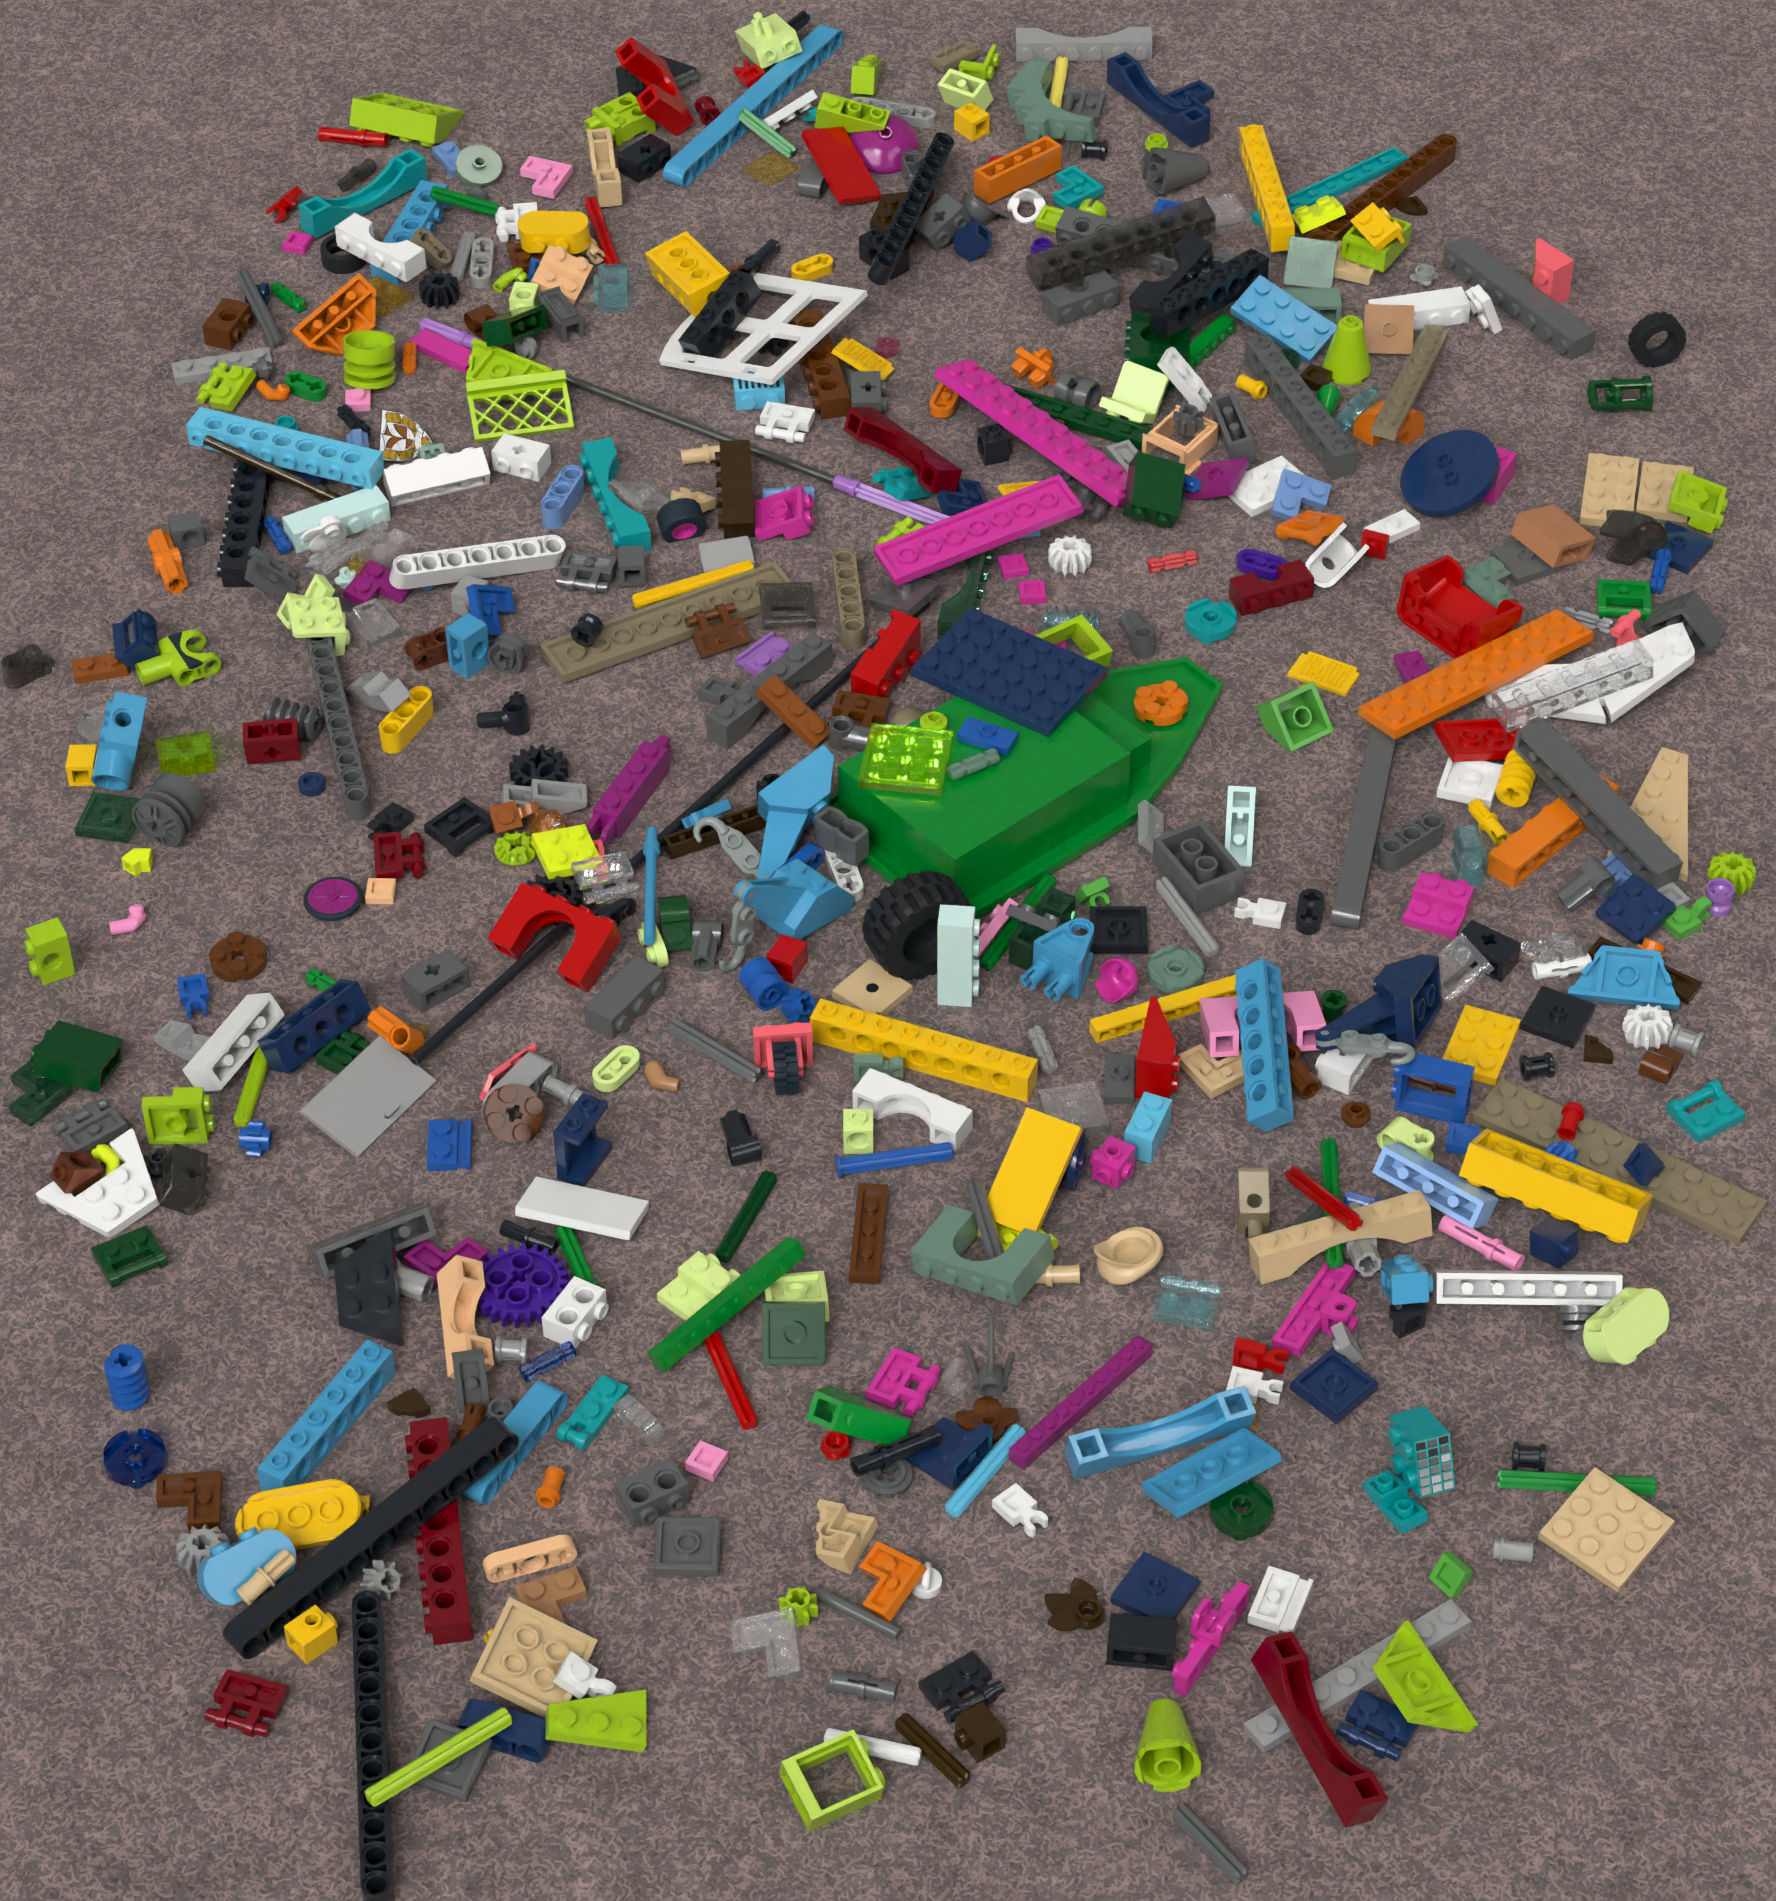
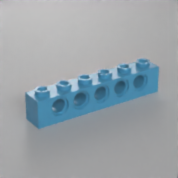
M421 180L383 242L397 243L405 240L410 241L411 236L419 228L427 229L433 234L437 222H441L445 209H449L450 204L433 200L430 197V192L433 186L448 189L447 184ZM370 263L372 281L397 286L402 282L401 279Z
M1262 958L1235 971V989L1238 998L1237 1014L1240 1022L1239 1038L1242 1046L1244 1092L1246 1094L1247 1106L1246 1117L1248 1123L1264 1132H1268L1293 1121L1294 1113L1281 969Z
M368 1339L363 1343L258 1466L257 1472L261 1491L304 1484L395 1376L393 1351Z

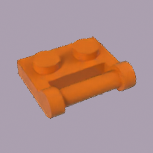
M1306 510L1280 523L1276 528V536L1285 540L1294 538L1304 540L1311 545H1318L1322 541V537L1330 536L1344 522L1343 516Z

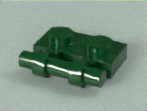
M347 1030L343 1031L340 1039L344 1042L342 1043L333 1038L315 1055L316 1064L338 1075L360 1054L358 1050L363 1051L371 1044L361 1034L357 1032L351 1033Z

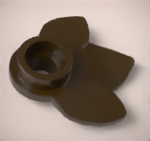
M1073 1579L1070 1594L1052 1593L1045 1594L1044 1596L1047 1610L1052 1614L1048 1620V1625L1056 1630L1072 1631L1079 1627L1087 1630L1095 1629L1104 1621V1609L1097 1601L1096 1590L1082 1579Z

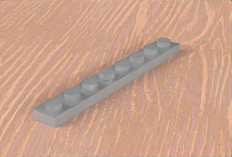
M1450 1599L1411 1622V1625L1428 1650L1432 1652L1471 1628L1472 1621ZM1395 1633L1312 1682L1323 1717L1356 1698L1360 1690L1367 1691L1381 1682L1372 1667ZM1276 1704L1248 1720L1243 1725V1731L1263 1753L1293 1736Z

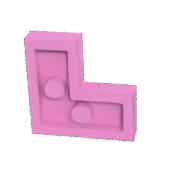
M529 156L520 168L521 177L536 180L532 186V194L554 199L573 174V167L569 164Z

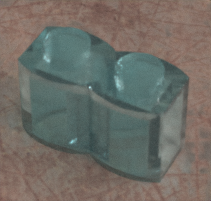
M1478 825L1458 826L1453 833L1454 849L1450 855L1456 880H1465L1470 886L1477 888L1484 881L1482 867L1487 859Z

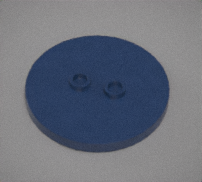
M1455 430L1440 434L1422 444L1407 460L1400 479L1402 494L1412 509L1426 516L1441 517L1462 512L1479 502L1493 487L1500 470L1499 454L1493 443L1479 432Z

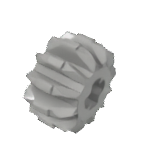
M205 1523L202 1529L199 1530L192 1526L191 1534L181 1533V1542L176 1544L177 1560L181 1570H186L189 1577L197 1574L202 1559L211 1555L210 1548L225 1541H228L230 1545L226 1533H221L218 1526L209 1530Z

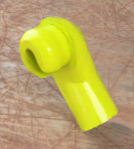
M98 1144L91 1151L92 1156L99 1163L104 1162L106 1164L105 1176L121 1166L122 1160L109 1145Z

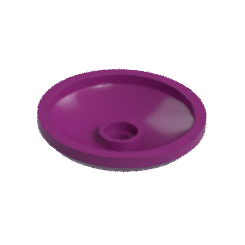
M892 114L889 115L884 130L852 132L849 137L867 170L875 174L900 172L902 153L907 150L918 151L919 147L918 137L913 127L904 119Z

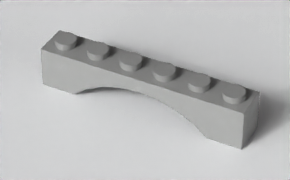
M1127 27L1109 35L1086 38L1057 35L1040 28H1015L1016 62H1028L1029 60L1056 61L1059 56L1062 58L1067 57L1068 61H1107V59L1124 52L1137 61L1152 60L1153 42L1151 27Z

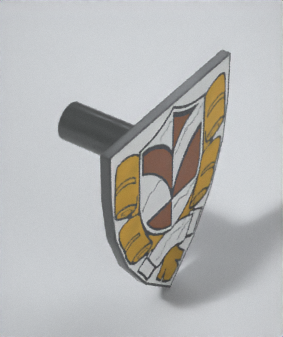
M381 410L378 450L383 451L384 461L401 462L413 459L418 456V448L427 443H433L426 431L416 421L398 412Z

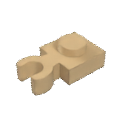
M680 487V492L671 490V501L679 498L694 499L700 504L703 514L705 511L716 508L717 498L699 491L690 492L685 487Z

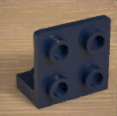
M942 1417L934 1424L940 1432L941 1444L906 1457L905 1460L953 1491L992 1449L993 1428L984 1422L975 1430L967 1432L949 1419Z

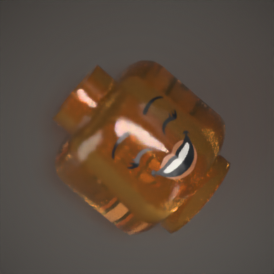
M544 808L532 816L533 821L529 826V831L531 834L570 826L558 810H546Z

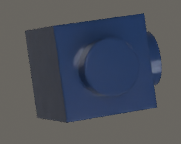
M974 219L955 233L954 249L956 253L961 257L963 256L969 262L977 257H982L991 248L992 232L978 219Z
M1548 1216L1530 1230V1255L1559 1269L1578 1254L1577 1229Z

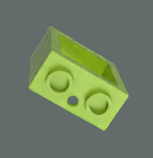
M1391 216L1392 219L1390 221L1396 220L1404 230L1401 235L1405 242L1401 245L1395 238L1387 247L1385 246L1379 252L1353 226L1343 236L1341 257L1384 273L1410 244L1412 224Z
M1082 614L1035 635L1055 645L1071 638L1086 655L1085 658L1105 667L1109 666L1113 650Z
M854 1729L781 1761L779 1775L808 1832L874 1803L882 1797L885 1786L884 1776L878 1767H873L869 1759V1747L863 1738H858ZM847 1752L866 1790L821 1810L802 1772Z

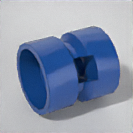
M754 958L747 962L739 972V982L761 1010L769 1011L779 1007L782 1004L781 998L789 995L790 989L788 984L768 958Z

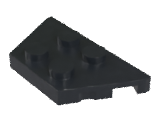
M660 56L667 62L673 77L687 73L690 70H696L693 66ZM622 66L616 68L619 97L628 92L637 97L647 88L640 79Z
M386 1229L334 1266L339 1326L397 1346H404L394 1231Z

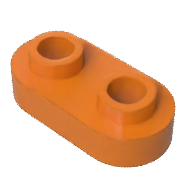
M942 382L939 383L929 402L930 414L937 418L950 417L962 397Z

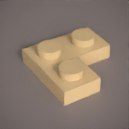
M1202 1044L1179 1054L1181 1056L1180 1067L1210 1099L1244 1083L1242 1050L1239 1051V1056H1228L1220 1061H1217L1214 1057L1210 1058L1208 1050Z

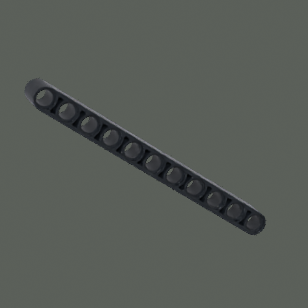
M943 132L935 134L868 271L867 276L871 282L877 285L887 284L954 146L955 141L950 135Z
M491 1417L485 1420L276 1584L274 1588H271L234 1617L225 1626L223 1638L244 1659H252L285 1634L284 1626L315 1604L317 1607L322 1605L363 1572V1568L367 1569L373 1564V1560H379L508 1458L518 1447L519 1437L499 1418Z
M364 1590L357 1593L352 1599L360 1885L363 1901H395L391 1798L373 1807L365 1796V1790L390 1775L383 1609L380 1596L372 1590Z

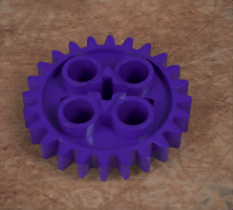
M522 1243L520 1249L515 1250L512 1244H509V1251L507 1252L499 1247L497 1248V1256L488 1253V1262L482 1261L485 1288L476 1309H481L482 1317L490 1315L491 1323L502 1319V1327H506L509 1322H514L516 1329H518L520 1322H525L528 1328L531 1327V1320L534 1319L542 1324V1316L569 1283V1274L565 1270V1263L558 1261L557 1254L549 1257L548 1248L538 1252L536 1244L530 1250L526 1249L525 1243Z

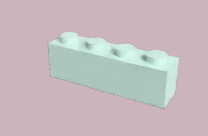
M377 485L372 490L365 488L282 517L284 532L296 553L309 550L310 542L300 541L299 538L307 530L319 527V521L326 516H338L343 521L344 528L347 531L346 536L391 521L389 501Z
M940 904L937 924V1005L972 1007L973 996H979L980 980L974 979V977H979L980 960L975 959V956L979 957L980 939H975V936H979L980 919H975V907Z

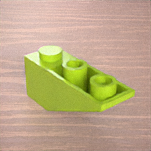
M864 55V57H861L852 65L851 94L874 95L876 93L883 60L877 59V55Z
M823 92L817 107L814 127L819 129L844 127L847 133L884 130L891 111Z

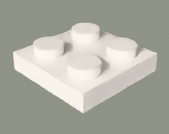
M1448 757L1436 797L1469 804L1470 801L1479 798L1490 809L1503 765L1487 761L1452 762L1450 757Z

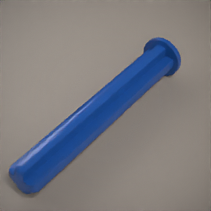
M946 1142L839 1157L837 1154L835 1155V1169L837 1177L842 1178L844 1174L950 1160L953 1158L954 1153L952 1144Z

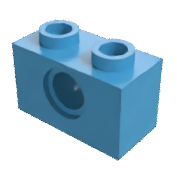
M467 613L445 628L449 667L469 679L490 664L487 655L490 649L488 628L483 620Z

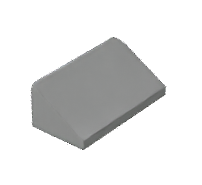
M748 536L706 542L698 545L699 560L704 573L746 560H751L753 566H755Z

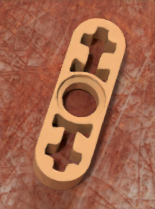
M557 1535L494 1552L483 1560L482 1565L487 1579L490 1582L496 1583L570 1563L576 1558L577 1550L571 1536ZM536 1556V1557L533 1558V1559L524 1561V1560L527 1559V1558Z

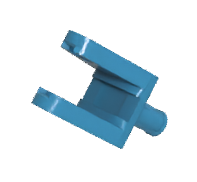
M1075 918L1037 938L1033 944V965L1021 975V983L1027 988L1032 982L1029 986L1030 990L1035 989L1040 981L1048 984L1044 989V993L1050 1000L1056 994L1053 998L1054 1002L1060 1000L1064 993L1079 999L1093 966V953L1089 952L1094 939L1093 923L1085 918ZM1080 928L1088 931L1083 936L1073 934L1074 931L1080 930Z

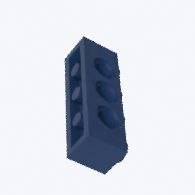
M340 979L257 1042L271 1070L291 1073L296 1071L307 1058L315 1056L333 1038H340L343 1031L350 1026L360 1023L363 1019L362 1017L369 1013L371 1009L358 981Z

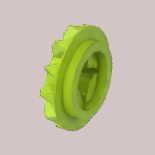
M517 830L514 834L505 832L504 838H497V843L494 846L497 859L507 865L529 863L537 856L531 842L532 836L529 835L528 831L519 834Z

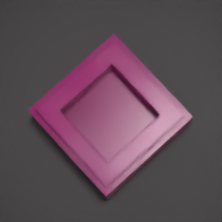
M291 231L282 244V249L285 252L305 255L314 242L313 235Z
M1023 553L998 557V565L1003 579L1029 576V569Z
M1044 580L1018 581L1020 605L1046 603L1047 597Z

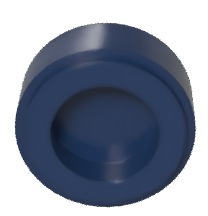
M318 772L303 774L298 779L300 793L308 797L322 794L326 789L324 776Z

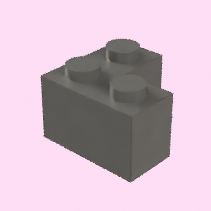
M1695 590L1655 606L1643 624L1651 634L1669 625L1683 623L1695 649V656L1713 649L1725 631Z

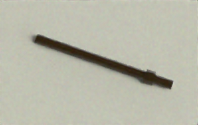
M207 435L204 439L203 444L314 494V497L321 501H330L342 497L330 491L329 487L321 483L317 485L212 436Z

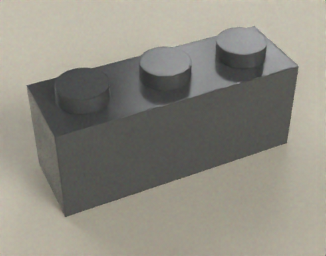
M1234 391L1209 398L1213 420L1219 423L1218 432L1229 459L1247 457L1249 463L1257 461L1253 438Z
M635 956L584 1006L585 1026L612 1040L620 1032H625L630 1023L638 1015H642L655 998H659L665 990L664 969Z

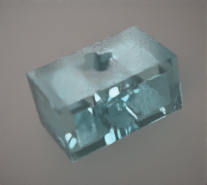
M627 264L598 265V275H594L593 294L594 304H599V313L628 312Z

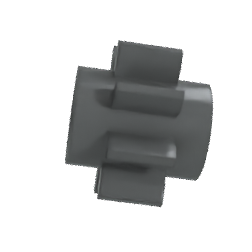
M1191 404L1182 405L1179 408V412H1173V429H1178L1179 433L1184 436L1196 434L1197 429H1203V411H1198V408Z

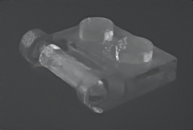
M1463 933L1436 955L1439 956L1441 994L1451 1007L1457 1002L1456 998L1485 973L1489 974L1494 970L1493 966ZM1475 961L1478 963L1449 990L1445 988Z

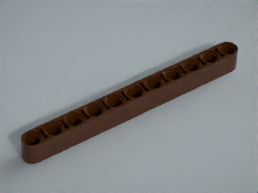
M1450 134L1437 136L1343 207L1346 215L1317 227L1297 242L1294 246L1293 268L1299 272L1312 271L1330 257L1338 240L1342 241L1343 236L1353 227L1350 220L1371 203H1374L1379 209L1384 207L1389 212L1395 207L1396 201L1409 197L1455 161L1456 137Z

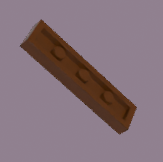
M858 1183L849 1283L880 1284L888 1184Z

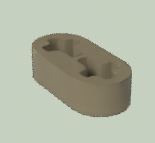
M419 228L411 236L410 242L425 249L426 261L435 269L442 270L451 262L452 255L450 251L427 229Z

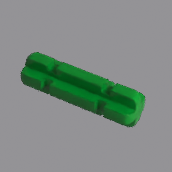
M276 281L275 284H271V293L294 311L301 313L307 309L306 301L285 287L281 282Z
M311 968L305 975L306 983L313 987L317 986V989L322 992L337 982L316 968Z

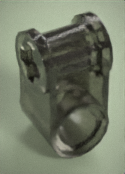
M36 644L28 645L24 649L7 655L2 659L4 684L10 689L22 688L50 674L53 671L55 662L50 656L44 655L41 648Z

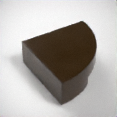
M1418 196L1401 199L1395 203L1396 209L1405 214L1414 216L1427 215L1428 208Z
M1585 1035L1583 1062L1613 1065L1612 1050L1600 1043L1597 1037Z
M414 1387L387 1402L388 1409L398 1416L402 1414L422 1418L431 1414L430 1406Z

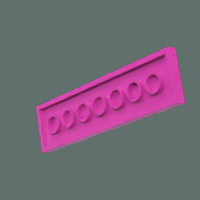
M1060 474L874 546L873 552L896 587L1082 514L1083 506Z

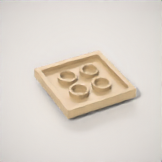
M1594 1467L1542 1528L1538 1539L1619 1593L1670 1532L1675 1521Z
M509 1597L469 1681L546 1719V1710L549 1704L570 1701L572 1698L571 1693L553 1682L565 1657L572 1651L588 1662L598 1640Z

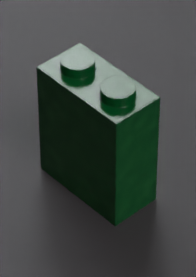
M1137 451L1129 463L1123 516L1135 521L1152 523L1160 528H1172L1180 516L1186 464Z
M58 1020L51 1030L48 1029L45 1032L43 1040L39 1045L36 1044L32 1049L30 1060L33 1062V1074L98 1093L121 1063L123 1039Z

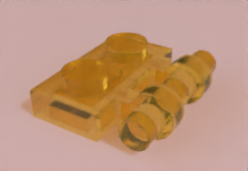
M377 275L368 280L376 289V316L387 317L389 309L397 311L412 300L410 292Z

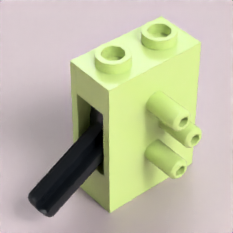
M801 11L786 23L776 13L763 18L761 12H756L753 15L754 19H752L751 24L735 31L742 52L763 69L802 52L796 32L809 23L811 17L806 11Z

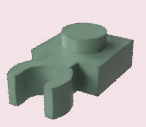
M854 1054V1081H860L869 1068L886 1073L898 1080H903L904 1058L892 1057L889 1060H883V1054Z

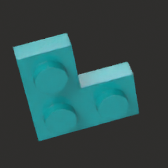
M1075 165L1056 173V182L1064 188L1053 193V202L1064 210L1066 206L1077 208L1084 200L1089 198L1095 199L1104 194V186Z

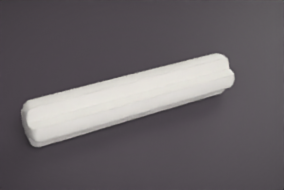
M828 1728L824 1735V1742L844 1734L846 1731ZM857 1734L858 1738H863L866 1741L870 1750V1756L914 1766L920 1763L922 1750L919 1747Z

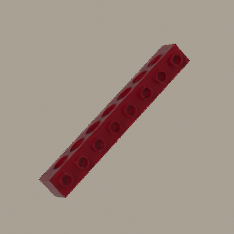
M447 1417L409 1422L411 1435H404L406 1453H413V1459L407 1460L409 1479L413 1478L451 1448ZM456 1498L418 1529H421V1535L415 1536L417 1556H424V1561L418 1562L420 1581H426L427 1584L426 1588H421L423 1608L429 1607L430 1614L423 1615L425 1633L432 1634L434 1646L473 1640Z

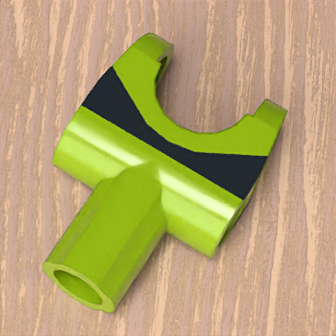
M192 629L161 639L158 642L159 656L137 663L135 668L143 686L173 676L177 684L184 687L217 673L221 668V660L213 652L196 653L204 648L206 638L200 630ZM195 637H200L197 643L192 645L188 644L191 641V639ZM215 660L211 667L204 668L208 662Z

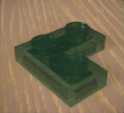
M30 1060L10 1075L12 1083L26 1092L9 1105L10 1114L31 1127L74 1094L73 1087L69 1084L33 1074V1062Z

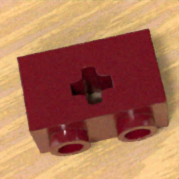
M297 718L243 722V746L247 764L301 760V736Z

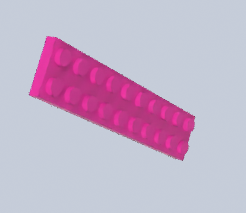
M965 359L936 368L934 374L936 379L1117 508L1124 505L1128 473L1120 464L1111 461L1102 451L1094 449L1087 444L1085 439L1073 434L1068 430L1067 426L1052 419L1047 412L1041 411L1029 399L1023 398L1012 387L996 379L994 374L986 372L974 360Z

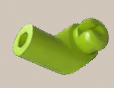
M517 267L502 274L493 283V289L501 293L514 280L516 282H524L528 275L523 271L524 269Z

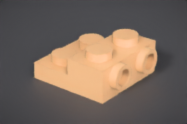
M549 245L530 283H538L539 292L560 286L562 293L574 306L589 278L593 265L589 264L588 260L584 257H575L568 254L563 247Z

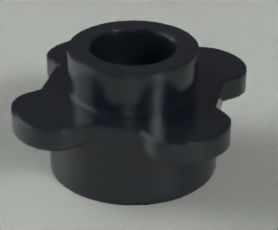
M157 1148L149 1156H143L149 1174L155 1177L165 1176L176 1165V1159L170 1157L165 1148Z

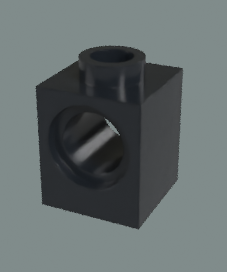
M1000 424L977 428V452L985 466L1009 461V437Z

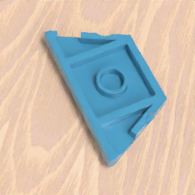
M1602 945L1594 955V960L1583 969L1582 975L1575 985H1571L1568 989V995L1582 1000L1635 1006H1647L1649 1003L1651 1007L1660 1005L1663 1009L1680 1010V1000L1673 989L1672 980L1665 969L1660 951Z

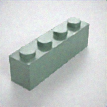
M1339 288L1282 289L1334 324H1338V321L1341 319L1342 303Z

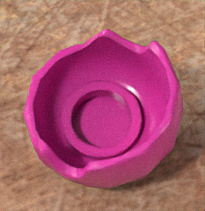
M1112 957L1099 967L1101 976L1095 982V985L1104 1000L1117 1003L1131 997L1138 987L1139 976L1132 962L1124 957Z

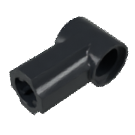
M737 1110L728 1111L724 1117L720 1118V1125L727 1141V1152L732 1167L761 1161L762 1151L759 1139L756 1134L752 1135L745 1114Z

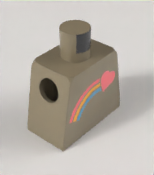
M1238 1168L1235 1190L1237 1234H1245V1241L1248 1244L1249 1238L1268 1233L1270 1218L1268 1168Z

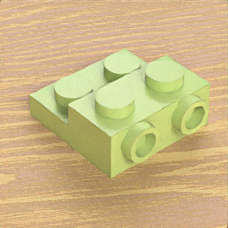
M698 1251L678 1267V1276L657 1293V1301L686 1321L741 1275L734 1269L727 1271L722 1268L720 1261L715 1255L709 1253L705 1256Z
M824 1271L784 1274L764 1290L766 1301H825V1322L830 1321Z

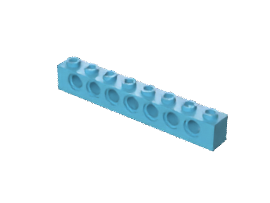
M199 407L186 424L189 445L220 452L203 444L205 437L209 435L275 466L371 490L383 475L385 469L383 451Z

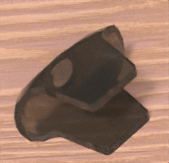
M1607 510V520L1599 529L1600 535L1617 539L1605 555L1606 559L1627 566L1632 565L1652 550L1661 549L1667 543L1666 529L1658 519L1634 511Z

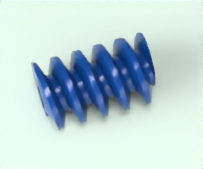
M118 1345L112 1350L104 1363L111 1401L114 1407L119 1410H135L141 1407L150 1395L143 1354L134 1345Z

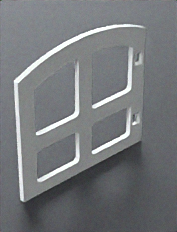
M754 273L752 276L761 290L791 294L793 296L768 319L744 317L734 331L752 334L723 359L685 353L678 339L695 319L691 314L674 332L664 347L659 359L660 364L773 385L868 296L867 291ZM814 299L840 302L814 327L787 324ZM771 338L798 341L770 367L745 363Z

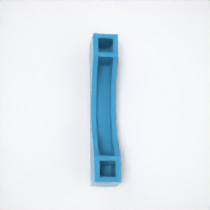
M1244 1385L1214 1394L1188 1409L1152 1422L1123 1428H1096L1068 1436L1064 1453L1076 1480L1223 1437L1243 1427L1250 1429L1256 1411Z

